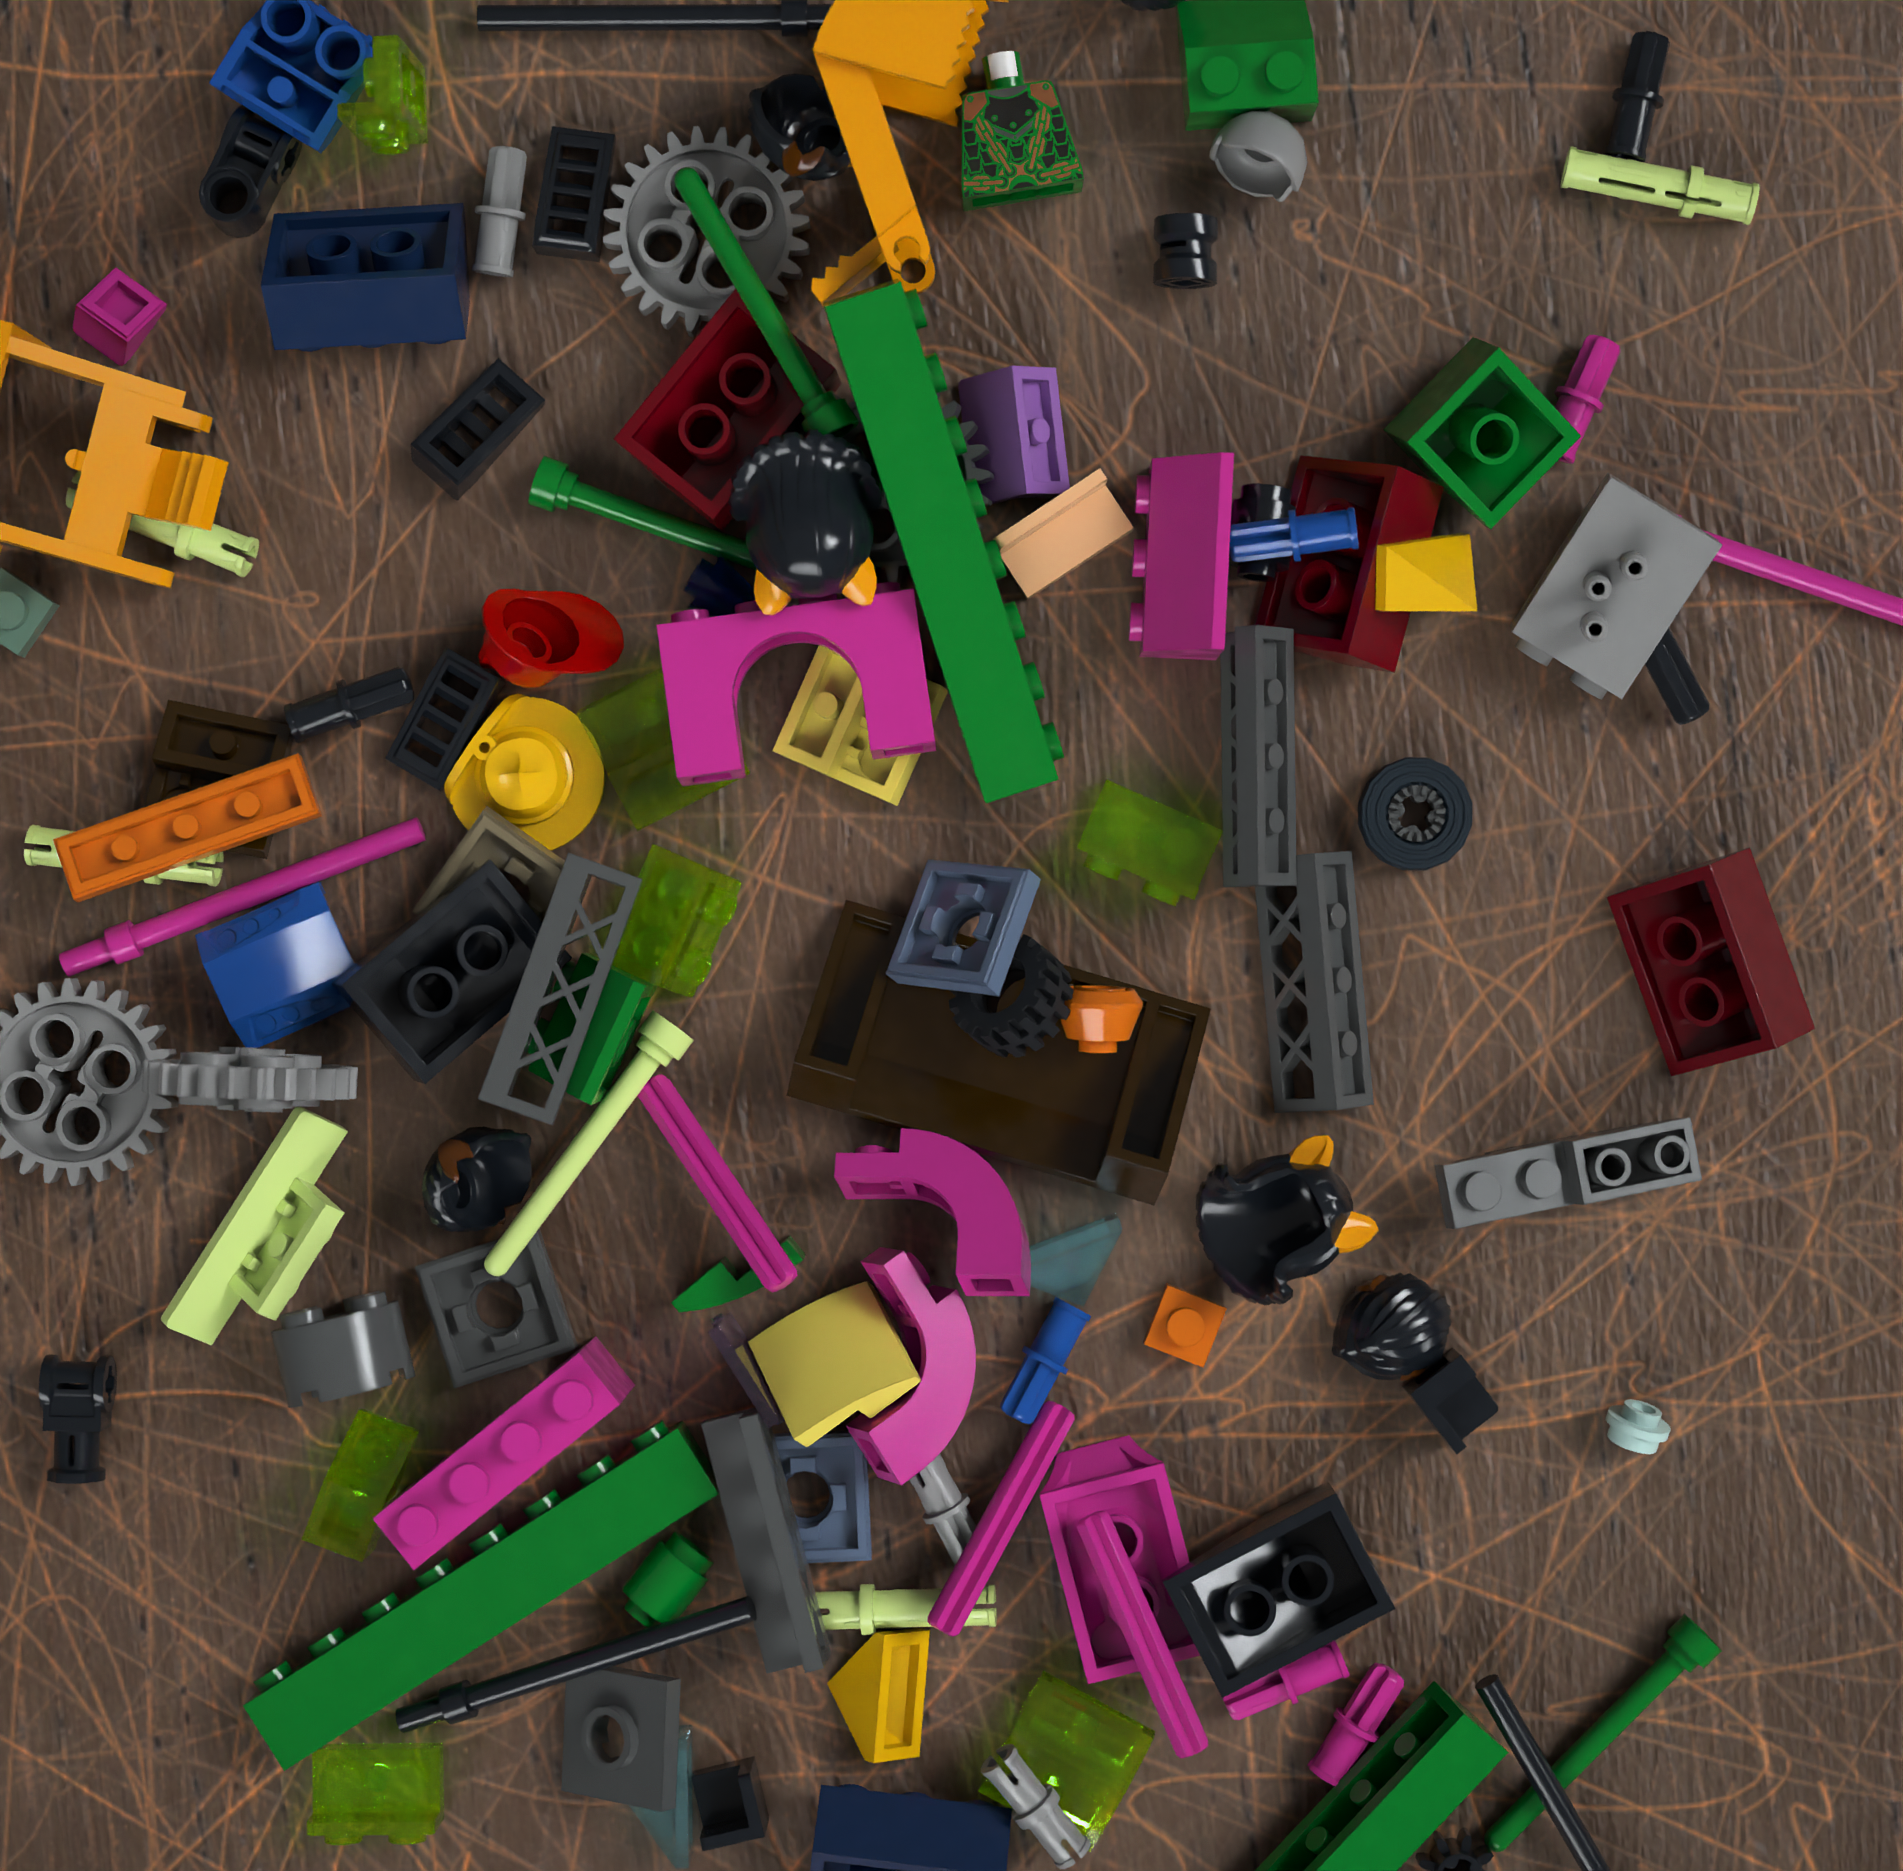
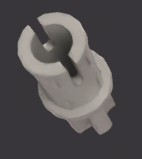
M495 146L489 151L482 205L475 206V213L481 215L475 263L472 266V271L498 277H513L514 275L513 262L519 221L526 220V214L520 211L527 161L525 151L509 146Z
M939 1454L923 1470L913 1476L910 1482L914 1486L926 1511L922 1516L925 1523L934 1524L954 1565H956L976 1525L966 1507L971 1500L967 1493H960L946 1468L942 1456Z

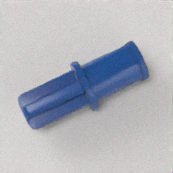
M1348 507L1345 510L1296 516V510H1289V517L1233 524L1230 527L1229 553L1235 562L1292 555L1294 556V561L1299 562L1301 561L1302 554L1349 548L1353 550L1359 549L1354 507Z
M1057 1297L1053 1300L1054 1304L1031 1347L1029 1348L1024 1345L1021 1350L1026 1353V1356L1000 1403V1409L1005 1414L1025 1424L1034 1422L1059 1373L1061 1372L1066 1375L1068 1368L1063 1365L1086 1322H1089L1091 1318L1089 1314Z

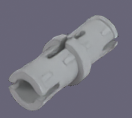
M1013 1744L1000 1747L996 1752L1011 1770V1773L1006 1774L991 1755L983 1763L981 1773L992 1782L1014 1809L1011 1814L1013 1820L1021 1829L1031 1830L1039 1843L1054 1860L1057 1868L1062 1870L1073 1866L1076 1862L1061 1844V1841L1066 1839L1079 1857L1082 1858L1090 1848V1840L1081 1833L1058 1805L1060 1796L1050 1784L1042 1785L1030 1767L1018 1754L1016 1747Z

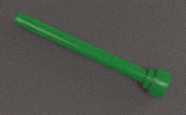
M690 167L679 169L674 177V184L804 404L800 409L805 419L801 423L804 432L818 430L822 435L833 434L834 437H844L859 424L845 398L838 399L834 391L826 392L697 171Z
M547 456L542 458L531 486L528 504L552 513L556 507L567 511L571 505L756 571L746 540L579 482V474L570 472L569 464Z
M1685 1613L1667 1630L1671 1637L1662 1645L1666 1651L1551 1765L1564 1790L1685 1669L1689 1673L1698 1665L1705 1669L1722 1652L1721 1648ZM1532 1785L1485 1832L1484 1843L1488 1845L1491 1851L1501 1852L1505 1850L1545 1810Z

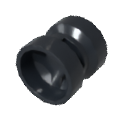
M1173 213L1157 216L1154 219V239L1160 244V258L1154 263V285L1170 289H1200L1216 285L1217 263L1211 258V245L1218 239L1217 217L1200 213Z

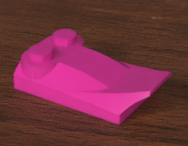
M1130 1435L1057 1453L1052 1473L1039 1496L1087 1683L1092 1684L1139 1671L1077 1529V1522L1101 1510L1107 1511L1113 1521L1173 1661L1177 1662L1200 1656L1162 1582L1164 1578L1190 1563L1164 1462L1144 1451Z

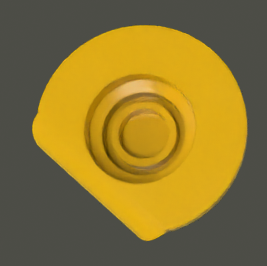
M512 694L497 706L467 745L448 775L444 784V791L447 799L453 805L457 817L468 831L482 811L488 806L547 849L553 851L575 839L584 831L595 816L600 806L605 786L604 760L595 736L588 726L572 711L543 698H530L523 694Z

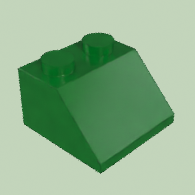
M1305 0L1181 1L1176 5L1185 131L1223 128L1229 120L1250 111H1270L1288 120L1290 123L1312 121L1319 104L1314 37Z
M1474 337L1383 429L1436 484L1443 486V490L1490 530L1581 437L1499 347Z
M581 953L577 963L571 960L566 963L561 971L568 986L593 975L599 958L589 953ZM612 964L566 1093L589 1105L603 1100L614 1081L657 984ZM556 980L552 993L562 989L558 980ZM589 986L572 993L580 1010ZM566 997L560 999L551 1021L541 1017L537 1024V1029L546 1047L572 1035L577 1020ZM532 1038L527 1052L530 1055L539 1051L534 1038ZM567 1047L550 1054L557 1072ZM543 1058L530 1064L528 1071L554 1084Z

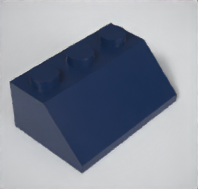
M451 203L274 214L261 281V290L274 350L298 349L311 352L324 347L360 345L366 348H377L393 343L425 342L428 344H443L450 340L466 339L470 293L464 204Z
M843 1784L838 1787L821 1785L810 1871H1007L1012 1808L994 1806L992 1803L983 1800L958 1802L934 1799L919 1792L893 1794L869 1791L855 1784Z

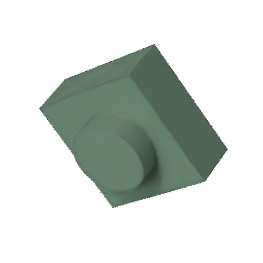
M1 567L0 644L16 655L25 658L60 605L9 570Z

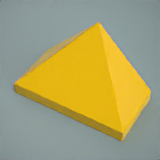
M1455 533L1377 545L1375 610L1477 611L1470 534Z
M913 1628L875 1632L827 1683L865 1761L880 1763L920 1757L930 1630Z

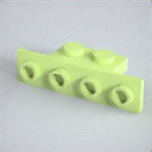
M295 1107L161 1316V1321L169 1329L212 1345L241 1299L257 1314L274 1321L277 1320L289 1299L298 1290L300 1282L317 1255L330 1240L335 1227L344 1215V1212L314 1185L348 1133L344 1127L303 1107Z

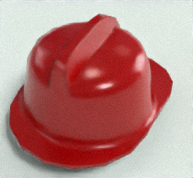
M499 589L487 596L481 608L482 621L486 632L483 637L482 648L478 654L480 666L494 669L500 676L512 684L524 688L542 687L561 674H588L605 671L618 662L624 649L623 631L616 618L600 603L581 594L564 591Z

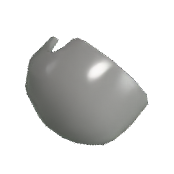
M1250 111L1229 120L1217 133L1209 154L1210 159L1215 161L1218 171L1233 188L1254 197H1274L1278 202H1283L1292 191H1299L1308 163L1303 137L1288 120L1270 111Z

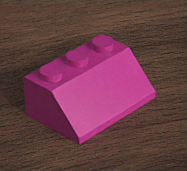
M1218 452L1152 458L1149 466V475H1137L1135 513L1147 514L1145 539H1134L1132 577L1143 578L1142 603L1131 602L1129 641H1140V657L1216 660L1224 651L1234 453Z

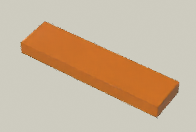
M297 753L55 838L53 841L73 900L81 902L322 817V813L302 756Z

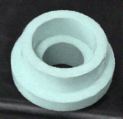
M1628 1399L1625 1400L1623 1406H1611L1606 1415V1421L1610 1425L1607 1437L1618 1446L1637 1453H1656L1659 1443L1667 1441L1671 1428L1661 1419L1662 1412L1658 1408L1639 1400Z

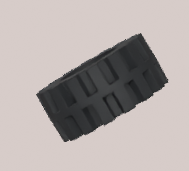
M1023 934L1019 939L1000 995L994 996L949 990L956 996L948 1000L949 1009L955 1014L953 1019L956 1024L988 1051H992L996 1055L1007 1058L1009 1053L1016 1058L1026 1056V1047L1029 1046L1036 1052L1045 1046L1042 1040L1044 1036L1049 1034L1054 1038L1060 1031L1055 1025L1058 1019L1067 1020L1070 1009L1064 1005V1002L1073 998V989L1067 984L1072 979L1069 972L1063 967L1064 965L1053 954L1033 938ZM1025 978L1023 990L1018 998L1009 1007L996 1013L999 1000L1005 990L1014 982Z

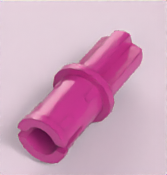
M1590 334L1585 338L1565 385L1557 386L1554 392L1559 398L1555 408L1581 435L1559 459L1561 462L1574 463L1575 454L1593 414L1601 413L1604 407L1599 400L1621 353L1620 346L1606 337Z
M1334 1640L1224 1697L1223 1700L1232 1719L1241 1720L1289 1699L1293 1705L1299 1703L1297 1696L1340 1678H1347L1350 1674L1340 1649Z
M1372 1664L1345 1708H1336L1333 1713L1337 1719L1315 1756L1308 1762L1309 1769L1322 1780L1336 1786L1342 1777L1356 1764L1368 1743H1375L1380 1738L1377 1728L1404 1687V1679L1396 1671L1385 1664Z

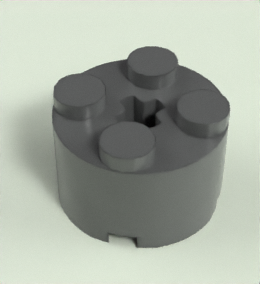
M374 1291L343 1299L344 1312L323 1316L322 1308L313 1306L279 1315L282 1328L271 1331L288 1407L303 1406L301 1393L311 1391L312 1398L318 1397L320 1403L392 1385L390 1371L397 1369L400 1378L407 1380L415 1377L398 1300L388 1302L385 1291Z

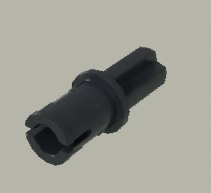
M1651 31L1636 32L1632 37L1621 88H1616L1613 91L1612 98L1618 103L1605 155L1645 162V152L1655 109L1661 108L1664 103V99L1659 95L1670 46L1668 37Z
M396 667L347 684L343 679L336 682V689L294 704H286L284 712L294 739L297 743H301L310 737L349 724L353 729L360 728L361 720L411 703L414 700V690L404 668Z

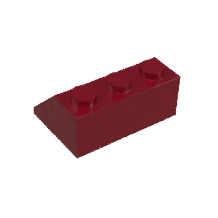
M736 288L614 438L616 443L666 487L721 531L734 518L729 513L731 506L728 501L731 489L734 488L731 476L736 472L738 463L747 454H752L756 446L768 443L769 438L773 436L782 437L787 432L803 433L804 430L801 427V423L805 420L800 412V409L804 406L803 402ZM793 335L826 392L834 391L835 393L842 385L836 368Z
M1300 455L1291 488V504L1296 507V516L1345 510L1348 507H1354L1359 549L1353 550L1349 548L1302 554L1301 561L1295 562L1292 555L1289 570L1276 572L1275 580L1266 583L1255 625L1294 629L1295 652L1344 665L1395 673L1411 611L1375 610L1377 545L1431 537L1444 487L1398 465Z
M1750 847L1693 865L1607 897L1671 1076L1776 1049L1815 1029Z

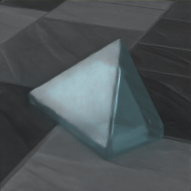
M1117 1214L1108 1215L1030 1245V1286L1084 1306L1123 1230Z
M679 1725L676 1808L659 1812L629 1805L675 1868H689L693 1855L692 1725Z

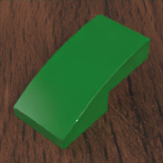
M788 1236L780 1243L794 1266L803 1261L806 1254L791 1236ZM725 1256L677 1295L671 1303L678 1312L702 1310L744 1297L764 1286L752 1268L740 1275Z

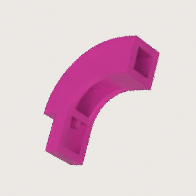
M901 1128L899 1152H893L882 1146L866 1145L856 1148L855 1153H836L834 1178L846 1199L921 1200L942 1208L954 1218L958 1228L956 1277L966 1296H1030L1031 1254L1023 1222L1007 1186L992 1166L978 1153L950 1137L930 1131Z
M880 1247L860 1262L893 1313L900 1329L902 1344L921 1382L873 1418H869L862 1413L848 1423L846 1427L877 1477L902 1486L930 1464L956 1433L967 1410L974 1386L976 1349L971 1321L957 1289L932 1285L927 1289L926 1286L930 1284V1277L922 1263L912 1253Z

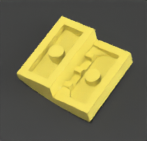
M818 646L772 751L898 806L921 753L873 760L860 680L853 668L840 655L828 648ZM927 680L932 723L934 725L948 690L937 683Z
M867 1281L829 1294L800 1308L748 1341L793 1439L807 1448L857 1410L869 1418H873L921 1382L873 1285Z

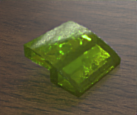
M662 667L577 710V716L604 764L608 778L637 831L739 780L733 779L691 786L681 785L676 776ZM744 760L745 773L746 775L750 774V771Z
M1043 1671L1017 1713L1011 1731L1002 1746L1013 1744L1018 1750V1754L1030 1767L1042 1785L1050 1784L1060 1796L1058 1805L1081 1833L1090 1840L1091 1845L1088 1851L1091 1852L1131 1784L1154 1739L1156 1731ZM997 1753L994 1760L1006 1774H1010L1011 1770ZM983 1776L978 1792L1007 1808H1012L992 1782Z

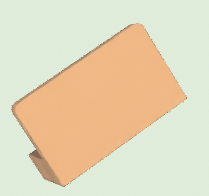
M1101 468L994 538L1005 568L1026 600H1029L1133 531L1134 527L1107 488L1106 483L1108 479Z

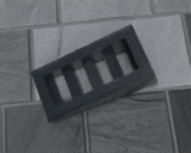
M552 126L532 247L537 254L600 262L605 226L604 210L607 209L616 143L615 134ZM564 146L599 151L597 163L563 158ZM561 171L594 176L593 186L560 182ZM558 196L589 199V210L557 206ZM555 219L586 223L585 233L554 230Z
M498 358L411 443V459L436 484L458 501L545 405V399ZM494 387L518 407L512 414L489 395ZM477 406L499 425L494 432L472 414ZM459 426L481 444L475 451L454 433ZM443 445L462 464L456 467L438 450Z
M445 647L385 759L437 790L442 791L452 768L475 736L506 682ZM453 674L479 689L473 700L447 685ZM440 696L467 712L461 723L434 707ZM427 718L455 734L449 745L421 729ZM413 740L443 756L438 767L408 751Z

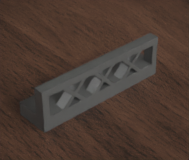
M1262 625L1236 626L1235 632L1225 633V648L1220 654L1223 887L1297 886L1294 629Z
M1352 851L1296 855L1297 896L1289 908L1277 897V886L1255 887L1275 1113L1329 1111L1374 1105ZM1290 932L1302 944L1303 960L1295 971L1283 961L1282 943ZM1295 996L1307 1007L1308 1024L1300 1035L1288 1023L1287 1008ZM1301 1059L1313 1071L1315 1097L1295 1098L1293 1070Z
M568 852L480 1091L479 1100L554 1125L643 881L641 878ZM591 877L625 888L617 912L590 924L581 904ZM577 915H579L584 928L571 934ZM611 925L602 949L595 932ZM589 936L599 958L593 975L568 986L559 967L566 945ZM556 975L562 989L548 995ZM589 986L580 1010L572 993ZM566 997L577 1020L572 1035L546 1047L537 1029L544 1006ZM532 1038H534L539 1051L526 1057ZM567 1047L557 1072L550 1054ZM542 1058L554 1081L545 1108L511 1097L521 1068Z
M766 1404L704 1420L701 1425L746 1596H750L756 1609L757 1619L753 1623L766 1673L803 1665L805 1673L823 1669L831 1655V1650Z

